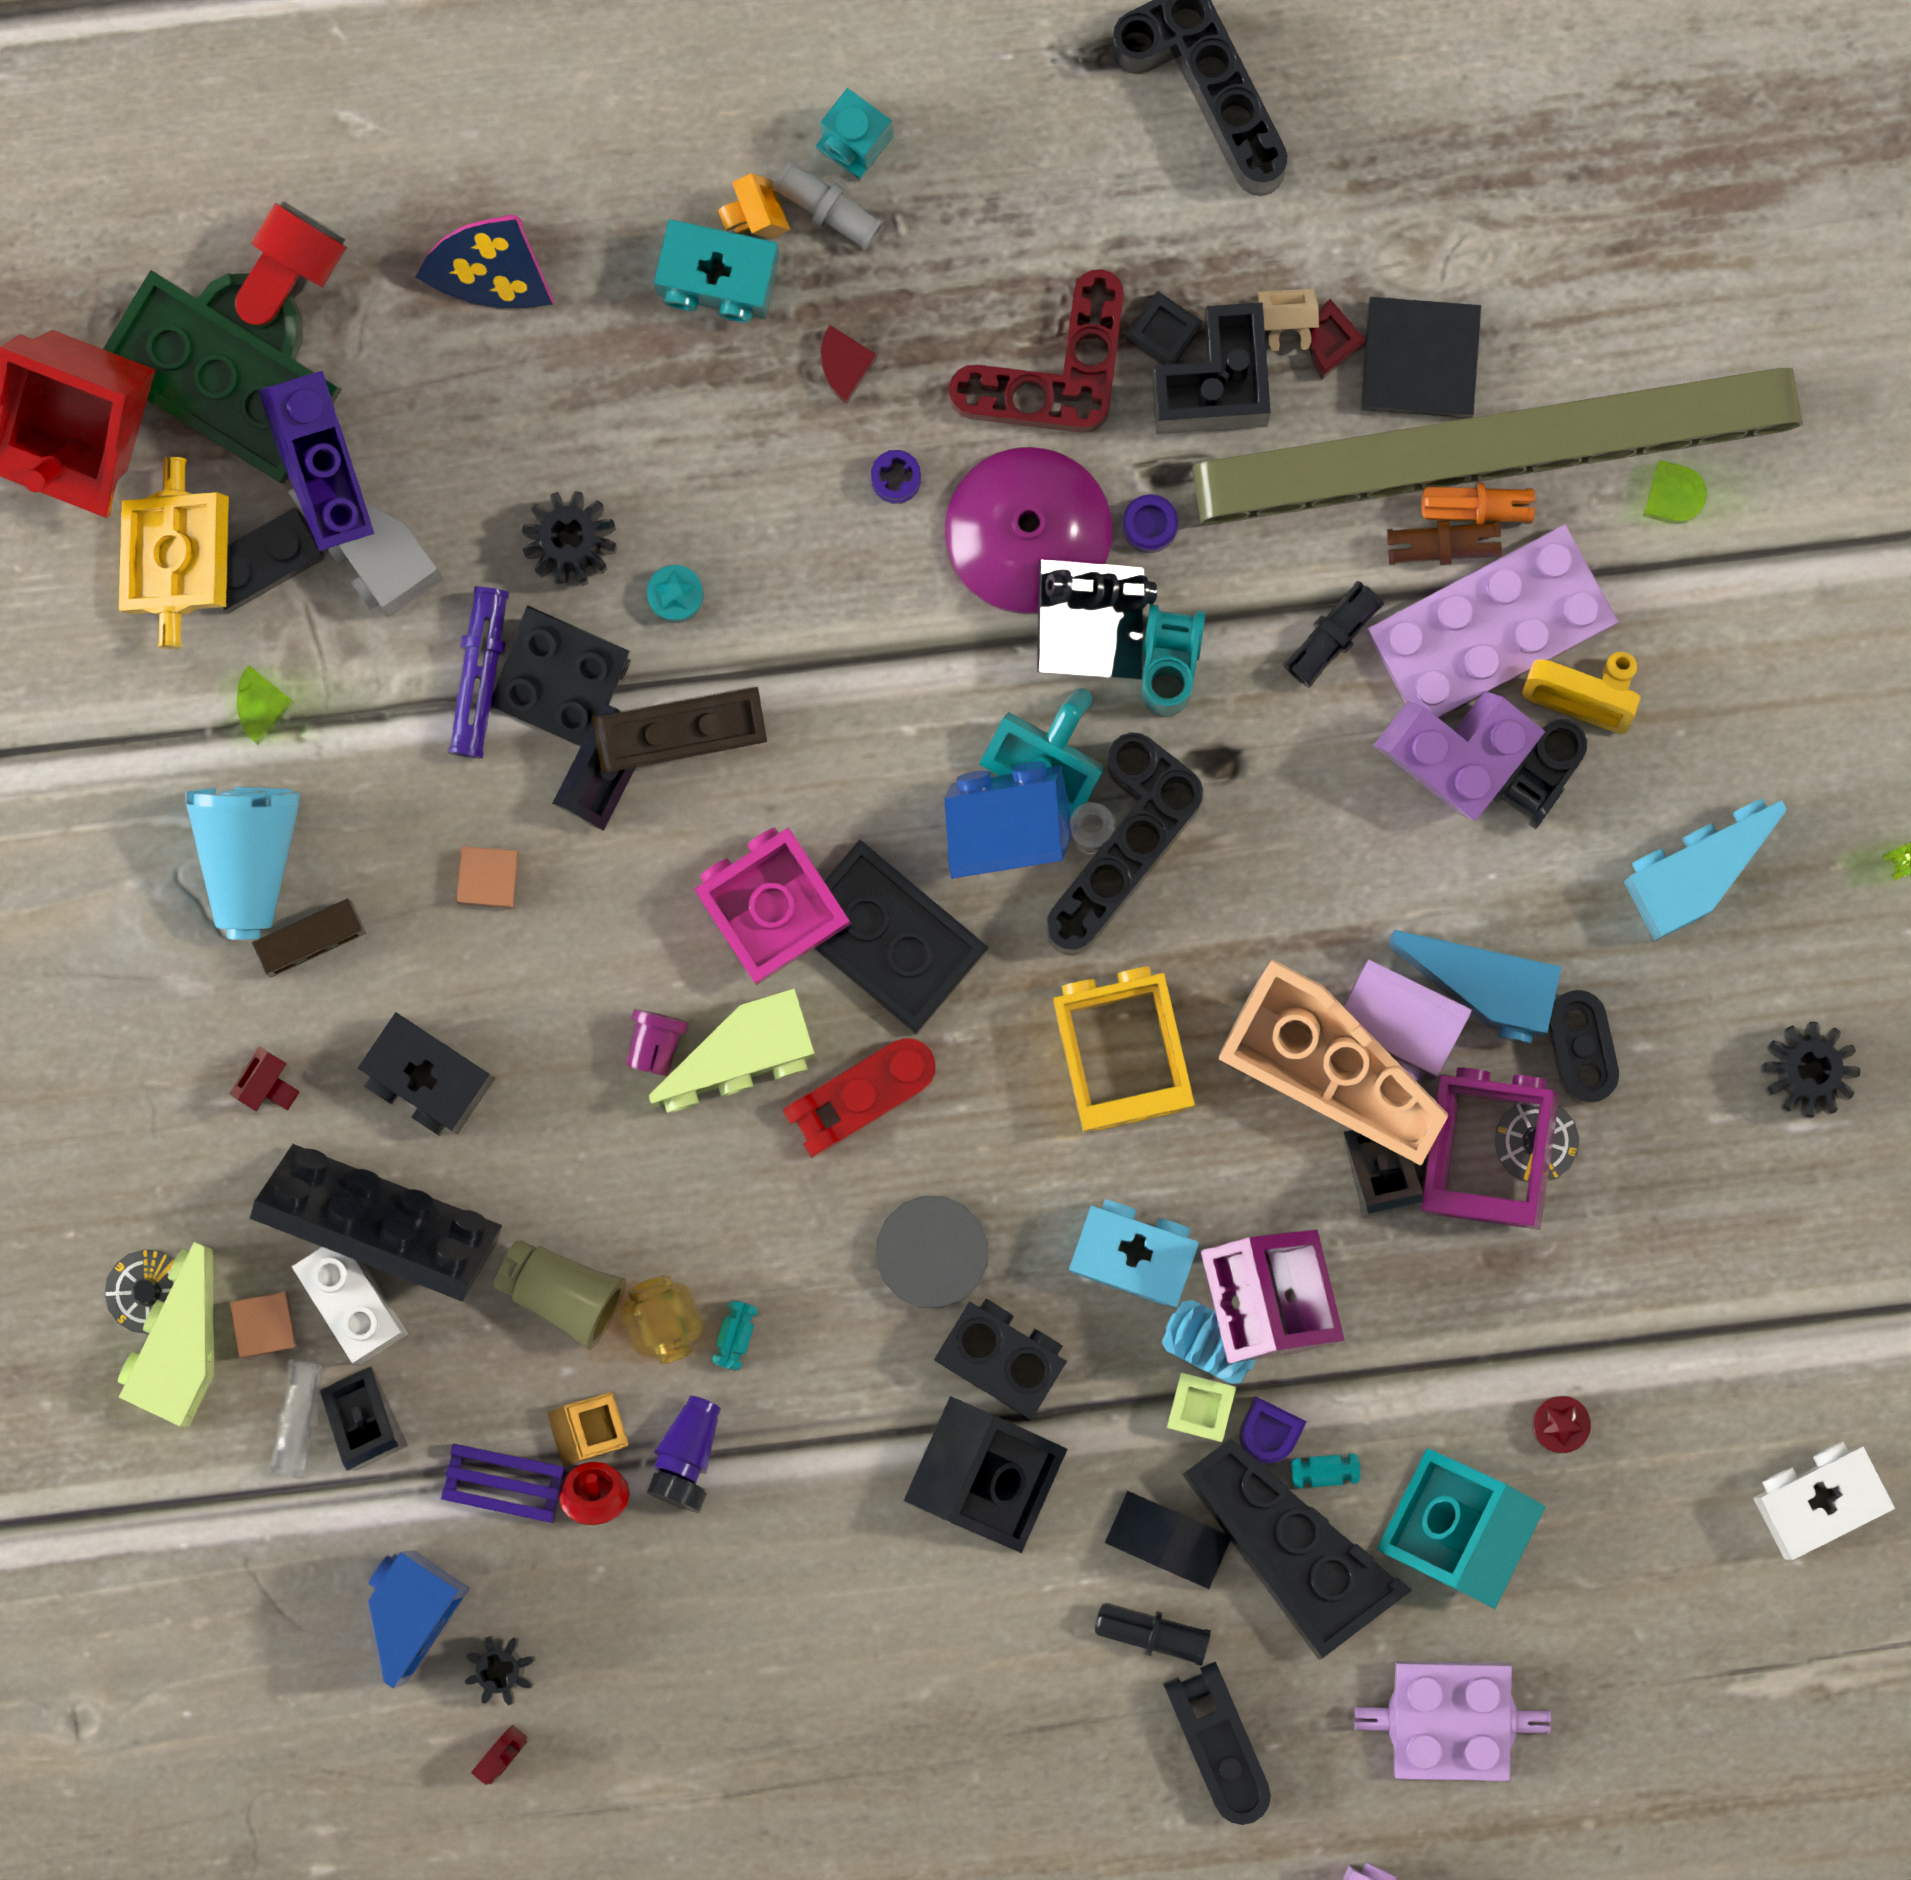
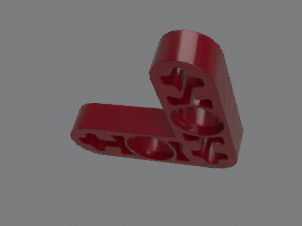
M1097 269L1083 274L1076 282L1073 292L1063 375L977 364L967 365L958 369L952 376L949 384L950 403L954 410L962 417L1005 424L1079 433L1092 432L1100 428L1107 420L1110 410L1124 297L1123 286L1119 279L1109 271ZM1095 284L1105 285L1106 294L1114 296V301L1104 302L1101 315V324L1112 322V329L1098 324L1077 325L1078 319L1090 322L1091 299L1082 297L1083 293L1093 292ZM1086 337L1099 338L1108 349L1107 357L1097 365L1089 366L1083 364L1075 354L1077 344ZM970 379L981 380L983 390L998 392V381H1008L1004 392L1005 410L995 409L997 397L981 396L977 405L967 404L966 395L958 393L959 388L968 387ZM1026 384L1038 386L1045 394L1044 406L1034 413L1020 411L1013 402L1014 393L1019 387ZM1053 387L1064 388L1061 400L1078 401L1081 392L1091 393L1092 403L1101 405L1100 410H1091L1088 419L1078 418L1077 408L1060 405L1061 417L1050 416L1054 406Z

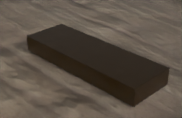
M754 686L592 716L601 771L605 773L767 742L759 689Z

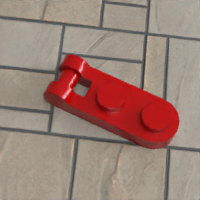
M902 1038L894 1041L816 1090L794 1101L782 1111L791 1125L797 1123L807 1140L803 1143V1146L811 1159L922 1093L930 1086L936 1073V1062L933 1053L923 1042L916 1039ZM831 1103L841 1121L826 1129L816 1111Z

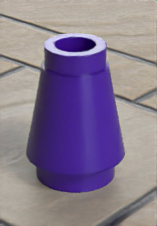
M690 1395L686 1405L683 1406L654 1451L658 1455L654 1468L659 1472L671 1474L696 1484L699 1475L707 1473L718 1422L717 1418L721 1408L708 1400Z

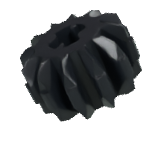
M575 491L571 496L570 505L565 507L558 492L550 495L551 503L554 507L553 511L548 513L538 504H535L531 509L536 519L541 522V525H523V535L529 539L536 540L524 547L523 553L526 559L541 558L535 567V572L539 577L547 576L556 568L555 583L557 586L565 587L570 572H575V576L581 586L587 585L589 580L585 571L586 567L591 565L600 574H604L608 569L603 559L598 556V553L610 555L615 554L617 551L615 542L603 538L616 530L615 523L612 519L598 520L604 511L603 504L598 500L591 503L583 511L584 496L582 492ZM578 529L581 530L577 532L581 541L578 547L574 548L567 544L562 549L557 548L562 546L558 537L560 532L565 530L567 533L573 534Z
M1811 1021L1806 1025L1804 1038L1799 1030L1792 1025L1784 1029V1037L1788 1046L1775 1040L1769 1043L1767 1049L1780 1062L1771 1061L1763 1063L1761 1065V1072L1767 1075H1778L1779 1081L1765 1088L1769 1096L1775 1095L1782 1090L1788 1093L1782 1101L1780 1107L1782 1111L1790 1112L1796 1107L1798 1101L1801 1100L1803 1118L1811 1119L1816 1114L1817 1102L1827 1115H1831L1838 1110L1833 1094L1844 1100H1849L1853 1097L1854 1091L1841 1079L1859 1077L1860 1068L1856 1066H1843L1842 1060L1852 1056L1856 1049L1853 1045H1847L1838 1051L1833 1047L1840 1038V1030L1832 1028L1821 1041L1818 1022ZM1802 1056L1809 1063L1818 1060L1821 1064L1823 1072L1816 1075L1817 1078L1821 1079L1818 1085L1813 1078L1803 1080L1800 1077L1798 1069L1805 1066V1063L1800 1061Z

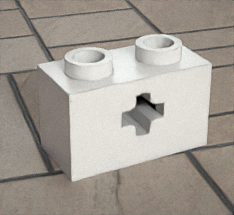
M322 1247L292 1266L353 1364H363L408 1335L407 1330L364 1263Z
M1840 1442L1813 1456L1817 1466L1799 1475H1796L1793 1467L1762 1481L1766 1491L1753 1497L1784 1559L1794 1560L1895 1509L1864 1447H1853L1848 1450L1845 1443ZM1815 1484L1819 1488H1831L1834 1496L1826 1501L1829 1509L1827 1512L1823 1508H1811L1808 1500L1816 1495L1813 1487Z

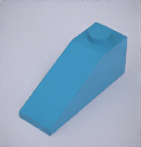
M1394 930L1390 935L1388 944L1390 949L1456 1002L1471 1009V1014L1486 1026L1499 1028L1498 1038L1516 1043L1531 1044L1533 1036L1542 1038L1548 1033L1561 966Z

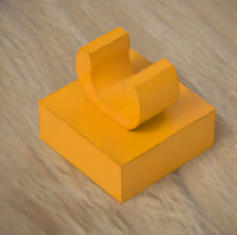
M750 173L732 182L739 201L727 204L718 210L725 231L735 229L736 234H741L750 230L751 234L773 239L791 230L776 192L772 191L774 185L772 179Z

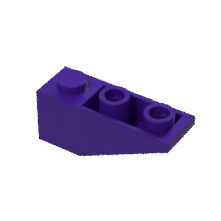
M323 371L310 373L258 389L276 447L319 551L375 534Z

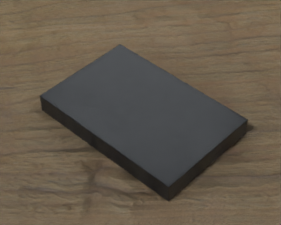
M859 840L824 881L850 920L851 925L814 949L917 1035L986 954L989 947L863 841Z

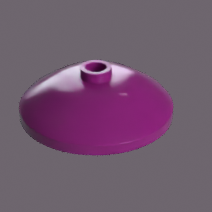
M1020 447L1008 449L986 458L972 468L961 480L948 506L945 521V541L955 572L974 595L991 606L1004 611L1019 614H1038L1039 560L1105 565L1112 542V518L1103 490L1082 465L1064 454L1053 450ZM1027 514L1034 515L1040 522L1039 527L1033 532L1022 531L1018 526V521L1022 516Z

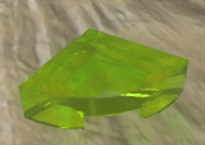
M248 664L238 682L237 711L244 731L259 745L294 702Z

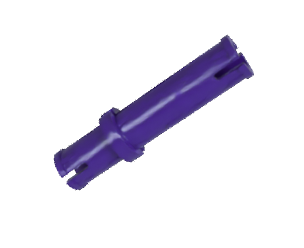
M475 586L468 635L461 637L460 647L465 649L459 692L457 694L451 745L448 753L483 759V746L492 704L498 656L504 655L506 643L501 641L509 592L496 588ZM485 621H488L489 629L483 666L479 667L477 662L483 625ZM478 678L480 679L474 723L469 725L468 719L474 681Z

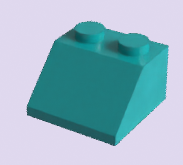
M1427 1448L1376 1550L1470 1598L1496 1609L1546 1506L1501 1481Z

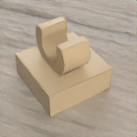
M1314 289L1258 292L1259 303L1263 302L1264 328L1267 330L1271 350L1279 351V336L1287 329H1293L1299 333L1301 350L1308 349L1311 344L1309 328L1319 327L1318 303Z

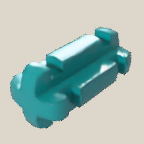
M731 1300L727 1308L731 1309L729 1317L724 1316L716 1342L719 1351L717 1355L713 1354L712 1362L716 1366L738 1371L743 1363L739 1362L741 1354L746 1355L754 1324H751L753 1316L757 1317L758 1309L754 1305Z
M1349 1453L1348 1458H1341V1454L1308 1457V1461L1301 1462V1458H1295L1291 1462L1292 1483L1298 1489H1302L1303 1484H1311V1488L1343 1485V1481L1350 1480L1351 1484H1357L1361 1479L1359 1457L1357 1454Z

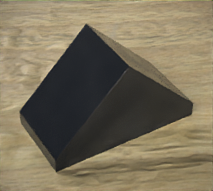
M1354 1130L1344 1131L1362 1218L1415 1207L1424 1202L1423 1192L1411 1160Z
M371 1366L319 1390L341 1461L347 1471H357L408 1447L406 1439Z
M1127 1490L1105 1543L1210 1589L1231 1540L1226 1534Z

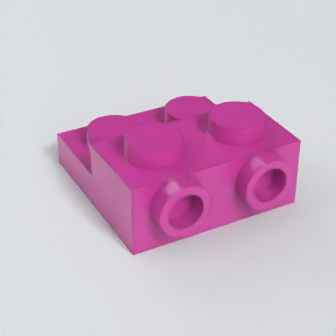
M774 827L758 835L747 845L750 853L733 864L726 858L712 865L700 875L703 883L694 888V891L756 985H759L851 925L850 920L789 827L780 833Z

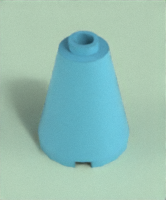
M234 787V790L220 791V795H216V788L186 791V806L216 928L227 929L228 939L261 938V929L270 928L273 925L300 805L299 791L292 792V789L268 787Z

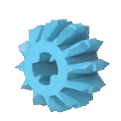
M1194 1300L1183 1301L1177 1311L1172 1313L1165 1327L1167 1330L1162 1344L1167 1352L1229 1384L1241 1383L1247 1372L1252 1370L1256 1360L1228 1364L1216 1312Z

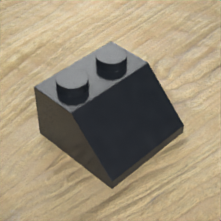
M950 1396L903 1501L1022 1553L1068 1449Z

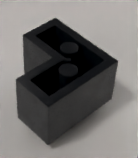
M1263 302L1206 306L1204 330L1207 362L1154 365L1152 383L1156 434L1268 427L1271 408Z

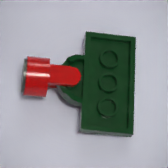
M282 201L281 205L275 203L251 242L253 246L262 251V254L250 273H227L210 282L202 294L196 298L157 272L150 270L103 349L155 369L147 400L277 482L285 484L289 476L276 447L258 389L314 373L313 370L296 360L303 341V320L290 292L300 275L323 288L347 249V246L343 244L346 239L285 201ZM326 379L334 404L342 389Z

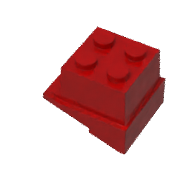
M55 330L46 332L34 339L19 334L0 346V477L23 485L31 492H41L108 518L111 515L117 481L128 471L155 369Z

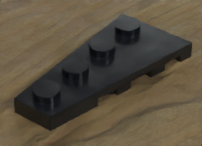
M1232 1439L1227 1440L1182 1474L1318 1660L1323 1659L1412 1591L1400 1579L1394 1578L1373 1561L1374 1558L1358 1544H1353L1330 1525L1329 1520L1315 1508L1309 1507L1288 1490L1285 1483Z

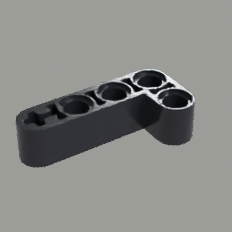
M1152 0L1120 17L1114 26L1112 54L1117 65L1128 73L1141 74L1175 59L1237 183L1244 191L1256 196L1268 195L1277 190L1285 175L1288 157L1286 148L1212 1ZM1192 9L1201 16L1202 21L1196 27L1182 28L1175 23L1172 16L1179 10ZM1137 32L1148 36L1152 41V45L1146 51L1132 52L1125 47L1122 41L1127 35ZM1214 57L1221 60L1227 70L1220 76L1207 77L1199 71L1197 64L1204 58ZM1231 106H1241L1250 113L1251 120L1242 126H1232L1223 119L1222 112ZM1255 138L1254 149L1259 159L1263 163L1272 161L1270 173L1264 174L1260 167L1251 169L1253 150L1249 143Z
M1130 732L1117 738L1109 750L1107 765L1111 779L1138 802L1054 905L1047 917L1046 934L1048 941L1056 951L1064 955H1077L1085 952L1092 946L1193 820L1201 807L1203 787L1200 779L1179 760L1142 733ZM1138 748L1147 755L1149 765L1140 774H1127L1118 766V755L1125 749ZM1174 782L1182 783L1191 790L1193 801L1187 808L1181 810L1172 809L1162 800L1161 792L1163 788ZM1138 826H1146L1152 829L1158 839L1156 848L1146 854L1132 851L1126 842V835L1131 829ZM1104 869L1116 872L1123 882L1121 892L1110 898L1097 895L1090 883L1093 875ZM1078 893H1081L1091 907L1105 913L1100 918H1097L1091 909L1083 919L1081 926L1085 936L1080 939L1076 935H1071L1065 940L1060 937L1062 925L1058 920L1062 916L1067 920H1072L1082 909L1083 902L1074 898Z

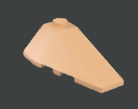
M1271 959L1225 1039L1219 1060L1405 1158L1422 1165L1446 1122L1448 1113L1323 985Z

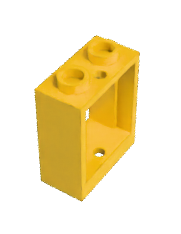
M1149 966L1120 972L1117 974L1119 983L1097 988L1095 979L1070 983L1062 986L1063 996L1053 998V1006L1083 1134L1189 1111L1195 1107L1165 974L1152 975ZM1152 995L1173 1087L1092 1105L1071 1013Z

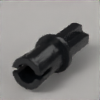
M1103 1603L1101 1605L1095 1623V1633L1098 1636L1146 1649L1145 1655L1151 1656L1152 1651L1191 1661L1202 1666L1211 1630H1203L1162 1618L1163 1612L1156 1611L1155 1616L1110 1603Z

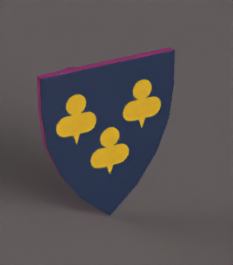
M505 215L500 218L467 224L444 236L427 253L415 278L444 294L472 304L495 308H530L553 305L554 302L522 228L523 222L517 215Z

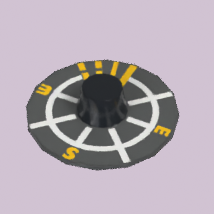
M1516 1104L1504 1113L1496 1128L1495 1148L1499 1161L1508 1172L1525 1182H1529L1539 1107ZM1559 1105L1548 1181L1557 1179L1566 1172L1578 1154L1579 1134L1575 1121Z
M145 1249L129 1253L114 1265L107 1277L105 1298L108 1310L118 1324L132 1332L149 1334L143 1331L144 1323L155 1302L160 1300L165 1303L174 1284L173 1281L168 1279V1275L175 1259L163 1252Z

